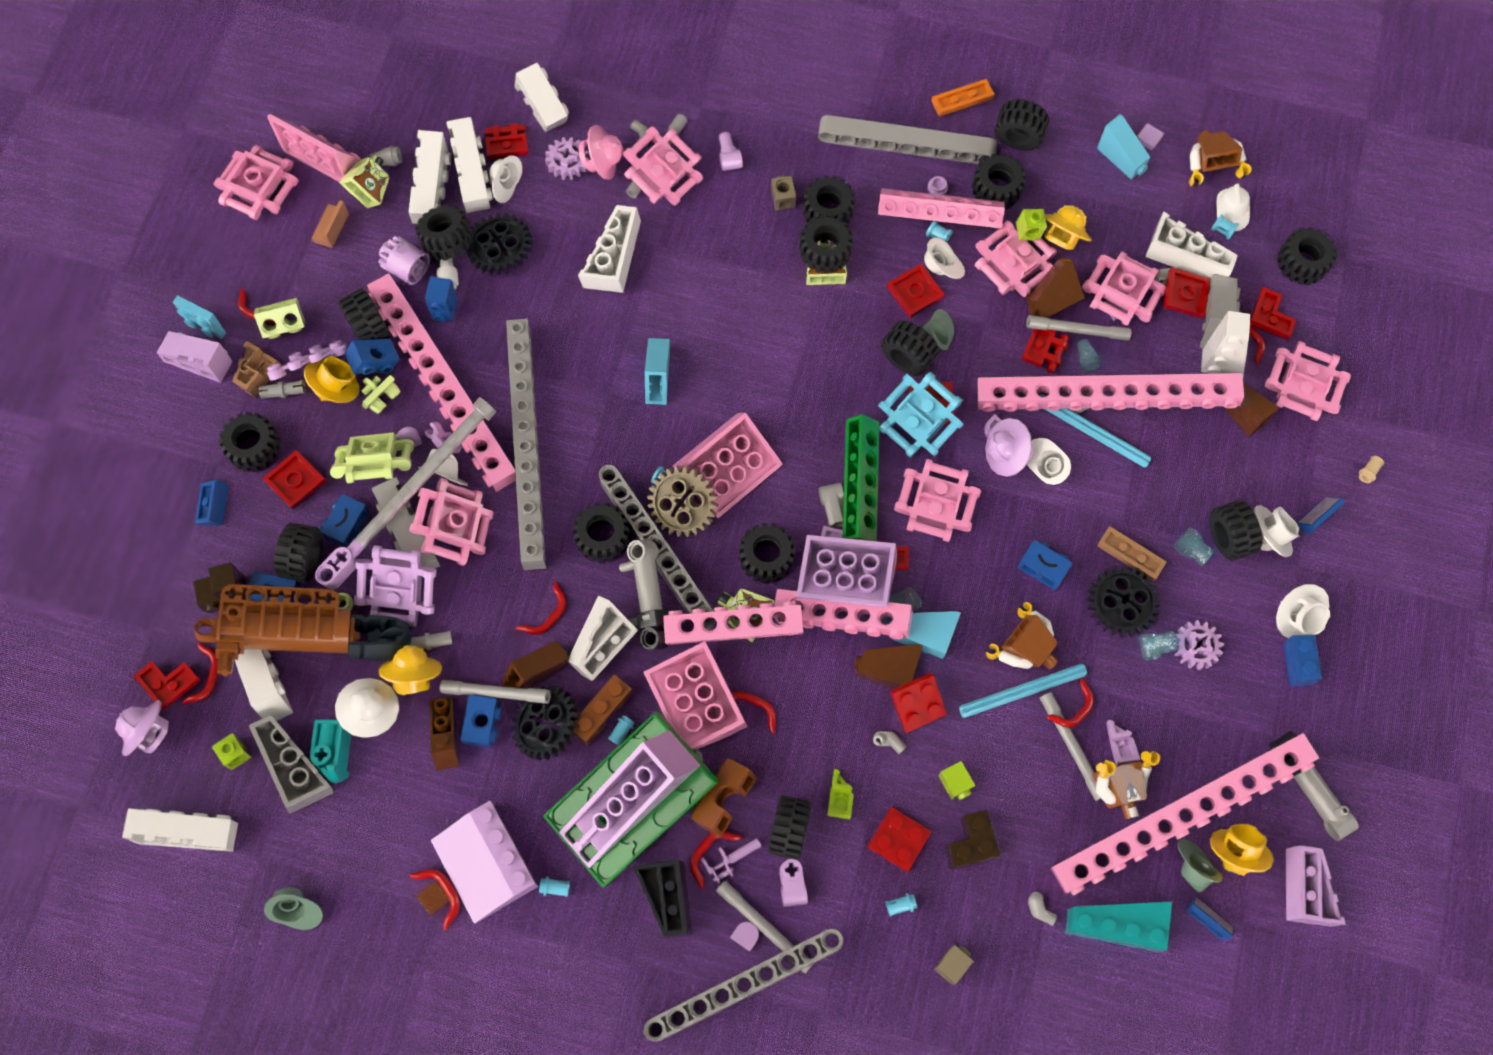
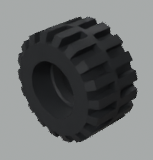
M1013 99L1012 101H1007L1000 108L994 133L996 138L1007 147L1022 151L1034 150L1040 147L1044 141L1050 121L1049 114L1039 104H1035L1030 100Z
M996 153L992 154L991 158L989 156L984 157V160L978 163L972 181V193L976 195L975 199L1004 202L1005 210L1009 209L1010 205L1014 206L1017 200L1019 201L1026 182V173L1024 172L1023 165L1019 166L1020 162L1017 159L1013 160V156L1009 155L1006 157L1003 153H1000V156H997ZM990 179H1002L1008 185L999 186L992 183Z
M824 176V179L818 177L815 182L809 183L803 200L805 221L811 223V219L814 217L819 219V215H824V217L833 215L834 219L839 217L842 223L845 221L849 224L853 217L855 193L854 190H851L850 184H845V180L842 178L838 180L836 176H833V178ZM830 200L839 206L829 209L822 207L819 203Z
M441 205L435 209L432 208L429 212L424 213L422 218L418 219V224L415 227L417 237L424 252L428 253L430 258H435V260L443 259L444 261L449 258H456L457 255H462L464 250H468L469 244L473 242L472 238L474 236L463 210L461 208L458 209L457 206L445 205L442 207Z
M819 215V219L812 218L811 223L807 222L805 224V228L802 229L800 236V257H802L804 264L808 263V268H815V272L820 273V270L824 271V274H829L830 270L833 273L837 272L838 267L840 269L844 268L845 263L849 262L852 252L853 235L851 228H848V224L845 221L842 223L841 218L837 217L834 219L833 215H828V217ZM830 240L837 246L831 249H824L819 247L816 242Z
M1308 227L1306 230L1305 228H1300L1298 231L1295 230L1289 235L1278 252L1277 262L1280 263L1278 265L1279 270H1283L1282 274L1285 277H1290L1289 280L1292 282L1294 280L1297 281V284L1301 285L1303 282H1305V285H1310L1312 282L1314 284L1317 283L1320 279L1324 278L1337 258L1335 253L1337 247L1333 246V239H1329L1327 233H1321L1320 229L1313 230V227ZM1300 252L1308 253L1313 257L1314 261L1305 259Z
M360 288L338 300L339 307L358 340L383 339L388 336V329L384 320L364 289Z
M897 321L880 344L883 354L891 364L913 376L924 374L939 354V347L933 337L922 327L910 321Z
M246 412V415L242 413L237 414L238 417L235 419L231 417L229 419L230 423H225L223 425L224 431H220L219 434L222 438L219 440V445L222 447L221 450L236 468L239 470L243 469L245 472H250L251 469L254 472H258L261 467L263 470L268 468L267 464L269 462L273 464L275 462L274 456L278 457L280 454L277 449H281V443L279 442L281 439L271 422L259 413L253 415L251 412ZM260 435V439L254 447L240 449L242 442L247 437Z
M1237 500L1212 509L1209 518L1211 535L1216 547L1226 559L1230 561L1236 560L1261 550V527L1254 511L1247 503Z
M600 502L595 503V507H591V505L586 506L587 510L579 512L580 517L575 518V525L573 526L574 539L579 552L581 551L585 558L589 556L590 561L593 562L598 559L599 563H604L605 559H608V562H612L614 556L618 559L621 556V551L625 552L627 544L630 542L629 525L622 510L618 511V507L615 505L611 508L609 503L604 502V506H600ZM606 524L615 530L614 534L605 541H595L589 537L590 531L597 525Z
M289 522L284 527L278 538L274 556L275 571L278 577L301 582H309L313 578L319 567L323 551L322 533L318 527Z
M762 523V527H759L757 524L753 526L752 531L750 529L746 531V535L742 537L741 545L739 546V562H741L742 570H746L748 577L752 575L754 581L758 582L761 579L764 584H767V580L775 583L777 578L782 580L785 578V573L788 574L791 571V566L794 563L795 544L794 540H791L790 533H784L785 528L780 527L778 529L774 523L771 526H767V523ZM761 545H772L779 551L780 556L772 562H763L756 558L754 551Z
M785 795L779 798L768 847L769 854L795 860L800 858L811 812L810 801Z

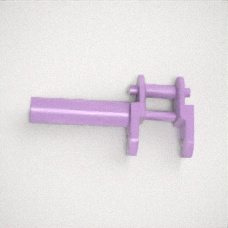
M756 838L728 856L725 855L720 847L718 850L724 860L713 868L708 866L704 857L701 858V861L709 875H714L713 881H717L720 884V879L729 874L733 876L732 871L734 870L728 867L729 864H733L760 848L761 844ZM722 866L726 867L727 870L716 875L715 870Z

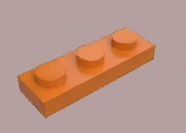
M987 79L932 96L931 102L938 116L941 117L992 100L995 94Z

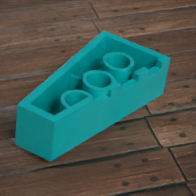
M1172 902L1072 907L1067 912L1065 934L1155 952L1167 951Z

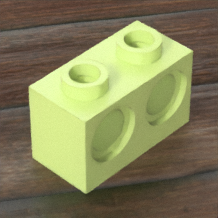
M297 298L259 307L254 312L262 338L274 339L281 336V333H296L305 327V319ZM292 313L297 319L289 321L285 315ZM272 319L276 324L274 326H267L264 321Z

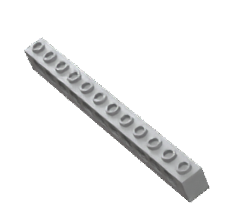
M528 319L506 320L521 564L524 570L545 569L546 557L531 332Z

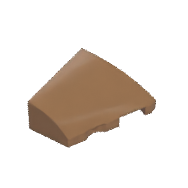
M246 341L243 346L246 352L244 358L239 359L238 370L234 374L233 382L256 398L259 392H261L259 386H265L270 381L267 375V367L275 363H279L280 366L282 364L265 354L260 348Z

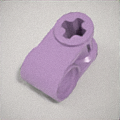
M788 859L781 865L779 872L783 907L808 904L802 866L799 861ZM789 864H791L792 868L797 869L793 877H790L789 873H785V869L789 867Z

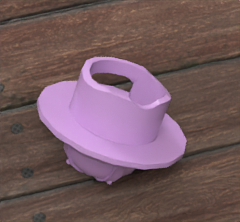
M1008 418L998 422L992 428L987 437L985 448L986 459L990 468L998 475L1009 477L1018 474L1025 468L1027 462L1030 461L1033 456L1031 434L1027 426L1020 420Z
M155 701L148 707L143 708L131 706L119 714L120 716L116 719L115 730L123 738L122 741H124L122 748L123 756L129 755L136 748L145 753H152L167 734L169 722L158 715L162 706L161 701Z

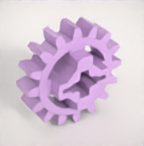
M562 137V142L559 143V141L554 140L555 146H548L549 151L545 152V161L549 172H554V177L561 175L562 180H564L566 176H569L570 180H573V175L580 177V171L586 172V168L582 164L579 155L580 140L573 142V137H570L569 141H566ZM585 145V156L589 160V152Z
M1196 620L1193 625L1187 622L1184 625L1185 628L1181 626L1177 630L1179 634H1176L1173 639L1178 642H1175L1172 647L1178 649V652L1174 655L1182 657L1181 664L1187 661L1189 669L1196 665L1197 670H1201L1203 665L1208 669L1212 666V663L1215 664L1219 661L1218 657L1223 654L1219 649L1224 646V643L1218 642L1221 634H1214L1215 627L1209 629L1208 622L1200 626L1199 620ZM1202 640L1201 646L1194 650L1196 644Z

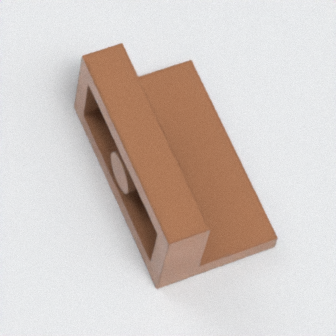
M339 200L337 206L327 205L312 236L314 243L333 248L349 215L344 201Z

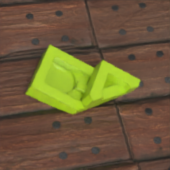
M838 769L833 771L827 816L850 820L854 796L852 793L853 788L840 776Z

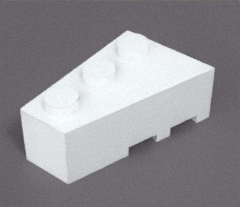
M535 63L516 73L515 88L517 91L522 90L526 97L524 98L527 105L530 104L534 111L533 115L544 131L548 132L567 122V114L569 112L566 105L560 103L557 98L559 95L554 85L551 86L549 84L545 69L543 67L540 68L538 63Z
M598 596L569 656L568 662L582 676L593 681L638 630L609 600Z

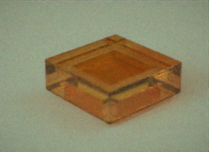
M436 881L416 896L430 916L450 901Z

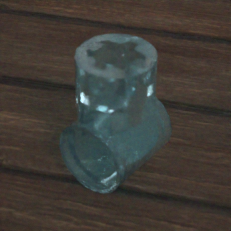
M1192 528L1186 529L1173 545L1179 554L1184 557H1191L1201 566L1215 552L1203 542L1201 534Z
M1173 631L1160 635L1157 633L1145 634L1138 637L1142 660L1145 661L1159 659L1163 657L1162 654L1179 649L1178 638Z

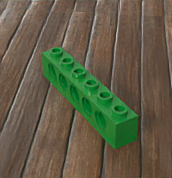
M863 414L846 419L842 538L877 542L880 422Z

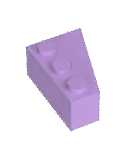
M168 331L157 351L163 362L219 383L222 382L233 362L228 356V352L220 343L188 336L181 332Z
M1300 845L1286 849V921L1329 927L1346 925L1344 917L1340 916L1336 902L1339 901L1337 894L1333 893L1329 879L1332 878L1322 848Z

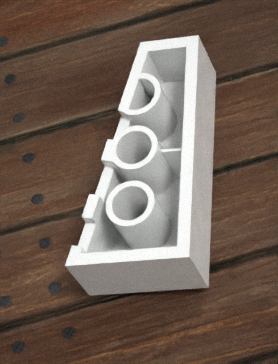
M471 117L446 121L466 213L491 209L489 202L493 200L491 188H486V183H489L487 170L483 171L482 166L486 165L483 153H479L482 143L480 136L476 137Z
M418 130L417 138L420 140L421 146L420 148L416 147L415 156L417 157L418 168L413 170V182L416 187L412 186L409 205V215L413 224H418V219L422 218L424 213L429 212L432 208L435 209L437 206H441V200L445 199L444 183L448 182L449 173L447 167L451 165L452 154L448 152L443 132Z
M616 205L605 225L603 235L598 238L597 246L593 253L588 256L585 268L581 269L578 275L583 288L624 292L641 222L636 207Z
M1163 212L1145 257L1180 268L1183 271L1210 278V280L1212 275L1230 276L1238 255L1216 242L1211 243L1207 241L1203 234L1198 231L1196 233L1185 228L1186 224L1181 221H1173L1169 218V214Z
M1234 311L1226 313L1203 348L1201 372L1208 374L1242 373V376L1244 375L1249 340L1250 314Z
M245 649L244 654H239V658L235 660L253 709L262 719L272 715L276 721L292 714L293 710L285 694V689L278 678V670L270 659L272 657L270 650Z
M128 808L122 838L143 845L233 852L238 823L231 820V816L216 815V818H211L203 813L184 815V812L179 811L165 813L155 809L138 810Z

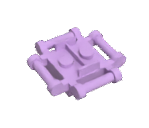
M374 545L372 549L373 560H355L357 594L354 596V604L358 606L371 605L370 615L397 617L408 624L409 627H416L418 611L423 614L434 613L435 605L432 603L433 581L436 577V569L422 566V563H420L421 554L418 550L407 552L384 549L382 546ZM367 569L372 570L370 595H366ZM422 576L424 577V600H423V602H421ZM380 607L409 610V615L380 612Z

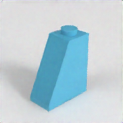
M1121 114L1106 125L1097 149L1124 174L1133 179L1136 175L1141 176L1147 170L1150 156Z
M648 338L645 364V404L667 405L670 339Z
M957 611L913 613L909 638L903 637L901 640H892L905 645H922L921 651L943 659L961 613Z

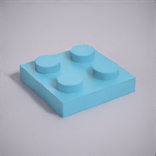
M178 295L174 299L173 304L178 309L177 313L185 319V324L194 329L196 327L202 329L201 331L211 338L215 336L222 340L226 332L213 313Z

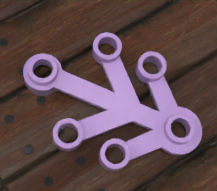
M338 340L330 343V347L322 348L321 344L310 347L309 355L302 356L301 352L293 353L288 356L290 362L286 365L280 366L279 363L268 366L267 375L270 381L276 380L286 375L285 369L289 368L290 371L296 370L309 362L320 361L330 354L333 357L345 354L348 344Z

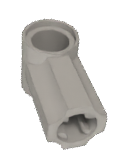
M841 483L820 486L819 497L822 506L825 507L829 527H842L844 493Z

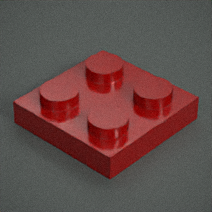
M922 264L888 282L886 286L909 318L919 314L945 297L944 292Z
M1172 267L1168 270L1163 308L1202 319L1206 316L1210 278Z
M297 450L262 478L292 510L297 508L327 482Z
M928 673L890 691L905 733L947 715L932 673Z
M891 807L867 848L908 873L932 831Z

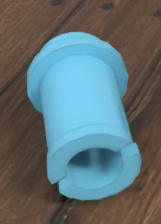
M624 715L621 719H617L619 722L608 737L610 741L618 746L622 743L630 729H634L633 724L635 722Z
M546 877V879L541 878L539 893H544V896L553 894L568 897L570 881L552 880L549 877Z
M906 893L904 897L885 901L889 916L891 917L892 915L909 910L913 912V909L917 908L914 895Z

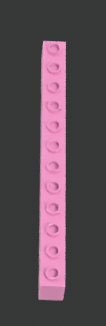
M388 273L367 285L370 291L368 295L373 303L377 304L380 308L378 311L382 319L389 322L390 325L387 327L391 335L399 338L400 342H398V345L404 354L408 352L410 356L408 361L414 370L418 368L421 374L418 376L422 384L430 387L431 391H429V394L435 403L439 401L442 407L439 410L445 420L449 418L453 423L450 427L454 432L474 410L472 407L473 403ZM402 315L401 318L395 319L396 316ZM413 331L411 334L405 335L406 332ZM423 347L422 350L415 351L417 348ZM433 363V366L425 367L427 364ZM438 380H444L441 384H435ZM455 396L453 400L446 401L448 397ZM459 413H466L463 417H456ZM482 421L475 428L476 432L470 434L461 445L466 453H472L474 458L471 460L476 469H482L485 475L482 478L488 488L492 486L497 492L515 482L516 473L485 422ZM481 446H487L486 450L477 451ZM498 463L496 468H488L490 464Z
M1242 373L978 378L977 383L978 410L985 412L1000 409L1011 412L1017 409H1026L1027 411L1070 409L1077 411L1082 408H1091L1093 410H1102L1104 408H1114L1115 410L1136 408L1143 410L1148 407H1158L1159 409L1203 407L1210 409L1215 406L1235 408L1240 406L1244 399ZM1175 390L1179 395H1173L1170 391ZM1192 390H1198L1201 394H1194ZM1214 390H1221L1224 394H1217ZM1109 391L1113 395L1107 396L1103 392ZM1126 391H1132L1135 395H1127ZM1148 391H1154L1157 395H1150ZM1043 392L1046 393L1048 396L1041 397L1038 395V393ZM1066 392L1069 396L1063 397L1059 393ZM1082 392H1089L1091 396H1084ZM1001 393L1004 397L998 398L995 394ZM1024 393L1026 396L1018 397L1016 394Z
M1302 733L1053 866L1051 870L1064 893L1071 892L1072 895H1075L1084 890L1083 884L1090 880L1095 884L1106 878L1105 872L1112 869L1116 873L1127 867L1126 861L1133 858L1137 862L1148 856L1146 851L1154 847L1157 851L1169 844L1167 839L1175 836L1178 840L1189 834L1188 828L1196 824L1200 828L1210 823L1211 821L1208 817L1216 813L1221 817L1232 811L1229 806L1237 802L1241 806L1253 800L1250 796L1253 793L1259 791L1260 795L1273 789L1272 783L1279 780L1283 784L1294 778L1292 773L1300 769L1303 773L1315 766L1313 761L1319 759L1305 734ZM1285 754H1289L1294 758V766H1288L1285 763ZM1265 765L1272 767L1274 770L1273 777H1267L1264 774L1263 767ZM1244 776L1252 779L1253 787L1251 789L1243 785L1242 779ZM1223 787L1229 788L1232 791L1233 796L1231 800L1223 798L1221 794ZM1205 798L1211 802L1212 808L1210 811L1202 809L1200 805L1201 799ZM1181 810L1189 811L1191 814L1189 822H1184L1180 819L1179 813ZM1160 821L1169 823V833H1162L1159 830L1158 824ZM1139 832H1146L1149 835L1150 840L1147 845H1143L1138 841L1137 836ZM1118 843H1125L1128 846L1129 852L1126 856H1122L1117 852L1116 847ZM1097 854H1104L1108 858L1106 867L1097 865L1095 861ZM1077 865H1083L1087 869V876L1085 878H1079L1075 875L1074 869Z

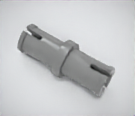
M303 380L287 383L279 381L278 384L259 386V390H262L259 394L261 399L273 397L287 398V395L305 394L306 389H303V387L306 386Z
M428 632L424 636L411 638L410 646H417L430 651L434 647L452 645L451 632L435 634Z

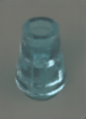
M1089 340L1079 341L1077 346L1080 367L1086 372L1098 369L1101 358Z

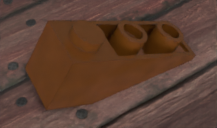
M453 696L430 700L431 755L436 771L460 767Z

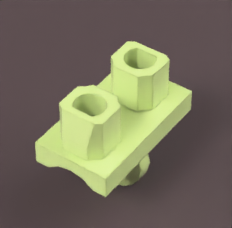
M391 375L378 387L376 385L381 379L377 376L372 381L367 377L363 380L366 387L362 390V393L367 395L372 391L362 404L366 410L370 408L373 412L380 414L387 405L379 397L385 393L391 400H394L401 391L394 383L395 379Z

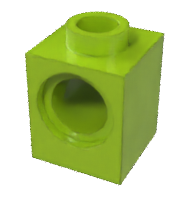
M1023 209L1016 221L1019 241L1039 240L1047 228L1044 209Z
M233 733L212 746L223 766L230 770H234L252 758L242 740Z
M962 761L941 771L938 775L951 800L957 797L959 800H963L972 794L970 790L975 787V784Z

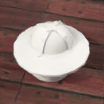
M1261 505L1254 507L1253 511L1259 521L1262 532L1261 550H1273L1281 556H1291L1293 552L1291 541L1299 537L1297 523L1282 507L1274 509L1273 513Z
M1315 584L1299 586L1280 601L1281 604L1276 615V622L1281 634L1287 638L1293 635L1319 634L1325 629V625L1330 618L1329 597L1323 588Z
M372 678L357 679L346 685L338 694L335 704L336 718L341 727L352 735L363 738L378 736L389 730L396 721L399 712L398 697L393 689L381 680Z

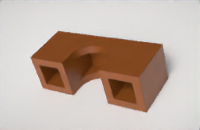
M614 674L580 713L581 718L575 720V723L580 725V727L573 729V732L577 734L576 737L589 747L604 730L603 726L615 711L619 712L633 696L632 688Z
M729 758L718 770L716 778L719 782L696 805L691 819L698 826L720 838L733 819L723 809L725 799L732 794H739L746 798L757 780V777L749 768Z

